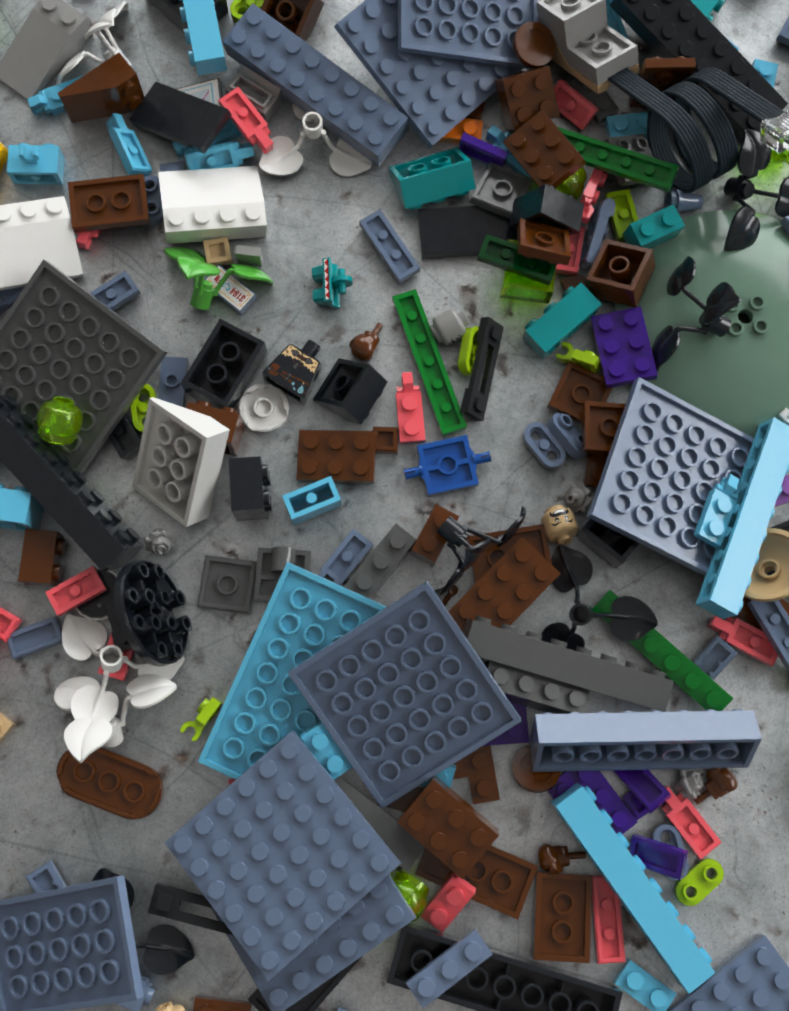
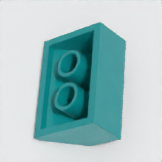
M458 147L388 166L399 201L405 209H418L422 207V204L428 202L439 203L444 201L446 197L453 195L463 196L468 194L470 190L476 189L471 160Z

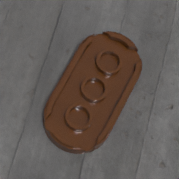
M102 747L91 753L82 763H79L67 750L61 756L57 765V779H59L60 787L67 795L126 819L134 820L150 815L157 809L163 797L162 780L153 768Z

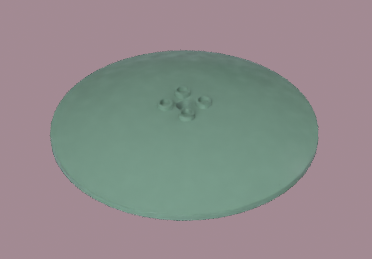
M738 210L703 212L682 219L685 227L676 237L650 248L653 249L655 269L637 307L641 306L651 349L659 333L668 325L673 326L674 329L676 326L701 328L699 318L704 310L685 295L682 290L676 296H671L667 293V284L670 276L687 256L695 260L696 273L693 280L686 286L688 291L706 305L709 294L722 282L729 283L742 301L724 314V316L731 319V326L722 337H718L709 331L706 335L698 332L681 331L678 348L660 366L657 372V379L649 380L648 382L754 438L759 424L773 417L785 423L779 417V414L785 408L789 409V235L781 225L780 219L756 212L754 217H757L760 221V230L754 244L745 249L727 251L724 250L726 237L732 219ZM619 303L614 304V311L634 308ZM738 314H747L750 318V323L744 324L740 322Z

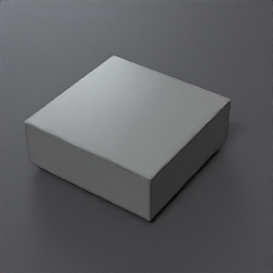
M236 245L235 256L237 263L262 267L263 255L260 247Z

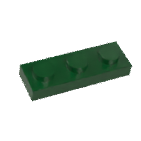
M488 234L485 236L477 261L549 286L557 264H551L547 260L526 258L518 254L517 244Z

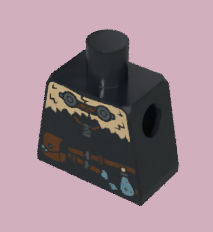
M308 340L302 350L293 344H289L262 372L264 381L281 389L285 394L305 405L321 372V363L315 359V356L321 349L320 346L312 340Z

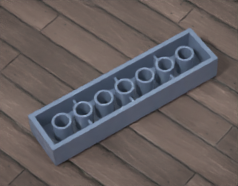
M253 3L222 40L228 56L281 88L282 96L305 113L317 112L320 114L324 127L378 167H380L409 130L408 117Z
M708 709L705 711L679 710L677 712L654 710L651 712L625 711L622 713L599 711L596 713L570 712L568 714L545 712L535 714L529 748L533 772L748 768L762 738L754 710L733 709L731 711H716Z

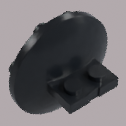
M137 560L125 565L117 575L114 586V598L104 601L108 620L111 624L114 645L118 646L122 653L134 650L139 657L154 666L163 667L177 662L186 650L189 631L192 629V623L188 616L184 615L175 619L173 614L174 608L185 605L186 598L184 593L177 589L160 564H154L147 560Z

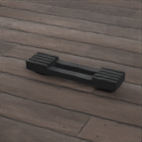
M482 317L480 320L476 338L478 346L469 387L465 388L460 413H464V415L474 419V421L484 420L504 329L502 325L490 317ZM487 349H489L488 356H487V361H486V365H485V370H484V374H483V379H482V383H481V388H480V392H479V391H478V387H479V383H480V378H481V374H482V369H483V365H484V360H485V356H486V351H487Z
M160 883L155 884L148 913L233 935L224 922L179 911L181 900L213 908L205 896Z

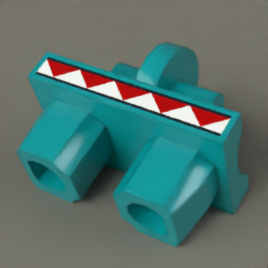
M330 257L322 258L321 265L312 267L313 280L316 283L323 282V288L312 291L313 301L317 305H329L332 309H339L340 295L346 294V287L352 286L353 278L345 275V269H339L337 264L331 263Z

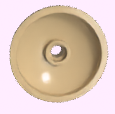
M776 528L766 529L767 536L761 544L758 553L759 560L753 568L751 584L746 589L744 597L754 601L771 602L789 596L788 531ZM769 571H775L774 574L767 575Z

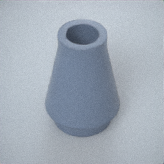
M673 189L665 194L664 208L674 204L678 213L694 209L700 210L703 205V196L701 194H687L679 189Z

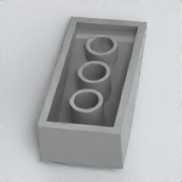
M40 0L32 9L0 61V81L26 100L39 94L38 92L45 89L65 64L91 38L92 35L86 40L83 38L90 29L87 18L62 0Z

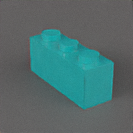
M582 282L575 288L573 286L569 287L562 294L563 299L557 304L555 302L549 304L544 309L542 317L538 320L533 318L524 327L526 330L523 339L543 360L557 349L562 342H565L587 323L591 316L599 312L602 303Z

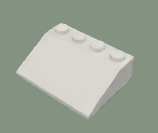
M257 166L158 172L166 244L203 242L204 240L227 236L228 240L266 237L267 220Z
M64 196L0 205V291L25 287L43 259L50 262L71 279L83 277L71 217Z
M154 397L149 398L132 488L185 527L209 518L230 430L210 416Z

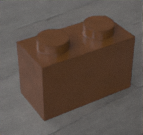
M436 504L410 555L434 567L447 542L437 533V530L448 517L451 516L458 521L459 516Z
M25 528L18 576L19 582L34 586H57V582L61 580L63 574V567L60 565L61 555H64L66 551V539H64L61 533L51 530Z

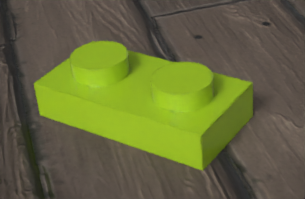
M630 189L606 193L604 199H614L616 204L615 213L610 217L616 241L618 242L625 241L622 236L623 232L631 223L639 220Z

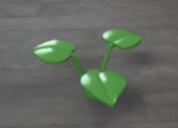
M164 248V253L167 256L177 260L178 266L187 280L194 278L190 305L195 308L209 310L212 297L218 296V292L223 284L233 274L245 279L267 281L273 285L272 279L262 270L247 264L233 263L218 285L213 288V283L204 280V276H217L220 274V270L216 266L206 263L204 255L190 248Z

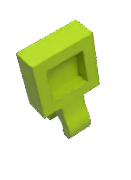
M562 342V349L568 351V353L565 355L557 353L556 359L558 362L568 364L571 361L592 372L599 373L601 369L600 360L594 352L574 350L570 343Z
M212 697L210 701L206 698L196 711L199 713L196 720L185 722L181 726L180 732L185 733L189 727H194L196 733L191 740L193 742L199 740L203 730L220 711L223 703L215 697Z

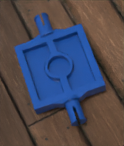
M467 435L421 444L416 447L419 457L418 467L404 469V475L406 480L421 476L425 483L428 497L467 489L479 485L476 474L477 464L491 462V456L489 451L474 454L470 448Z

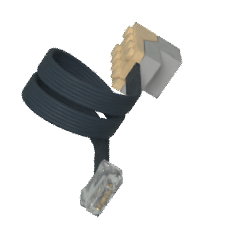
M539 0L536 2L539 23L550 30L555 40V53L551 60L597 94L607 91L609 84L613 83L649 110L647 118L648 144L654 158L679 166L678 173L672 184L675 189H679L687 194L692 193L708 184L712 179H717L734 169L738 160L737 141L725 113L705 90L696 85V82L704 84L761 123V142L777 153H781L786 149L789 151V110L784 112L719 69L704 68L663 92L636 74L639 72L638 46L608 26L606 0ZM691 109L701 120L713 142L717 162L712 159L708 144L701 130L691 117ZM667 126L672 130L677 149L683 160L691 168L692 175L677 160L669 141Z

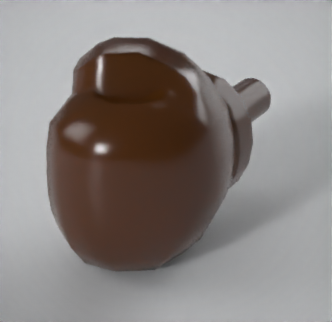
M377 323L372 332L365 331L363 334L355 336L349 344L351 354L360 360L370 361L380 342L377 335L383 325Z
M711 768L706 774L708 781L704 783L707 790L697 796V799L693 800L698 805L711 795L717 800L719 797L721 798L734 791L738 787L735 775L728 768Z
M544 844L538 850L540 868L551 874L562 872L564 867L570 865V859L586 858L585 851L568 852L567 846Z

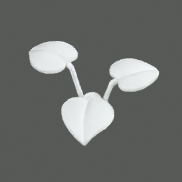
M123 1L105 13L87 31L83 38L86 40L96 32L108 48L102 55L105 61L120 52L131 66L132 63L124 56L109 31V27L114 26V18L118 13L128 11V3ZM104 29V31H105L107 37L109 38V40H110L112 46L110 45V43L107 41V39L104 37V35L102 34V32H101L100 30ZM82 51L65 64L58 76L56 85L61 83L66 73L87 58L94 60L100 65L105 61L89 52Z
M292 104L293 112L299 120H302L303 131L300 133L298 143L294 146L293 141L286 136L273 137L271 139L274 143L273 150L267 154L262 152L259 167L271 175H291L298 171L303 164V156L297 150L301 148L304 138L317 139L322 136L329 148L334 151L329 157V163L336 174L343 177H352L372 167V161L342 139L338 140L336 147L332 144L326 131L323 130L320 114L317 112L305 113L295 104Z
M68 614L62 628V643L65 652L76 661H85L92 654L96 657L100 656V666L104 670L100 689L94 685H86L74 693L71 700V712L74 719L87 718L91 720L93 717H96L97 719H105L111 722L117 714L119 700L115 693L105 691L109 674L119 671L123 663H126L133 669H138V677L145 674H155L171 681L185 661L184 656L173 664L158 667L147 663L136 653L137 664H135L127 656H123L118 646H105L107 631L100 622Z
M145 674L133 679L126 688L129 696L124 699L120 719L115 716L111 722H108L105 719H97L96 717H93L91 720L78 718L66 727L64 741L68 751L79 763H82L91 753L103 745L106 747L118 746L124 739L121 727L126 725L125 718L129 703L131 702L132 707L136 709L151 707L171 695L177 689L176 684L155 674ZM87 676L68 679L56 688L54 694L55 704L62 710L71 711L72 697L79 688L86 685H94L100 689V684L95 679Z

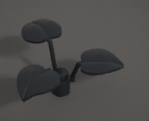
M750 129L743 130V141L738 153L737 166L742 175H739L738 178H729L724 186L726 196L732 197L733 201L743 206L736 212L729 227L724 250L727 251L750 247L758 237L760 221L757 217H754L755 209L744 201L753 194L778 198L775 212L783 218L789 216V176L781 183L779 193L757 190L754 184L747 180L756 177L758 170L765 169L771 158V146L767 138L761 133Z
M687 256L670 276L667 284V293L671 296H676L682 290L685 295L704 310L699 318L701 328L676 326L674 329L671 325L665 327L659 333L652 346V354L657 372L660 366L678 348L681 331L698 332L704 335L709 331L718 337H722L731 326V319L724 316V314L742 301L735 293L733 287L727 282L720 283L712 290L707 298L706 305L688 291L686 285L693 280L696 273L695 260L690 256Z
M522 506L520 517L504 534L497 538L474 530L465 523L461 525L451 516L448 517L437 530V533L448 542L447 546L452 549L459 563L447 584L440 589L434 590L435 593L441 596L457 583L464 572L476 562L479 554L483 553L491 542L498 544L497 547L499 548L510 540L524 521L526 508ZM466 532L483 538L485 541L472 546L466 541L469 537ZM462 545H464L466 547L465 560L459 553L456 546L460 548Z
M564 545L557 546L551 561L552 566L561 574L552 583L560 592H569L573 588L575 589V605L569 612L570 620L573 623L571 629L568 625L561 622L548 625L541 634L543 635L541 641L551 643L553 638L568 643L566 648L574 651L577 646L585 648L583 637L576 634L575 631L577 626L586 625L593 618H612L610 629L618 639L623 641L638 640L658 625V620L652 609L640 599L632 596H623L615 599L612 603L613 613H595L589 604L581 603L579 586L585 585L591 580L593 574L592 563L580 551Z
M101 868L92 881L121 875L106 868ZM125 878L129 908H131L134 901V889ZM164 924L153 927L148 934V943H135L136 950L146 948L143 956L144 963L150 972L157 975L175 972L195 956L188 938L179 929Z

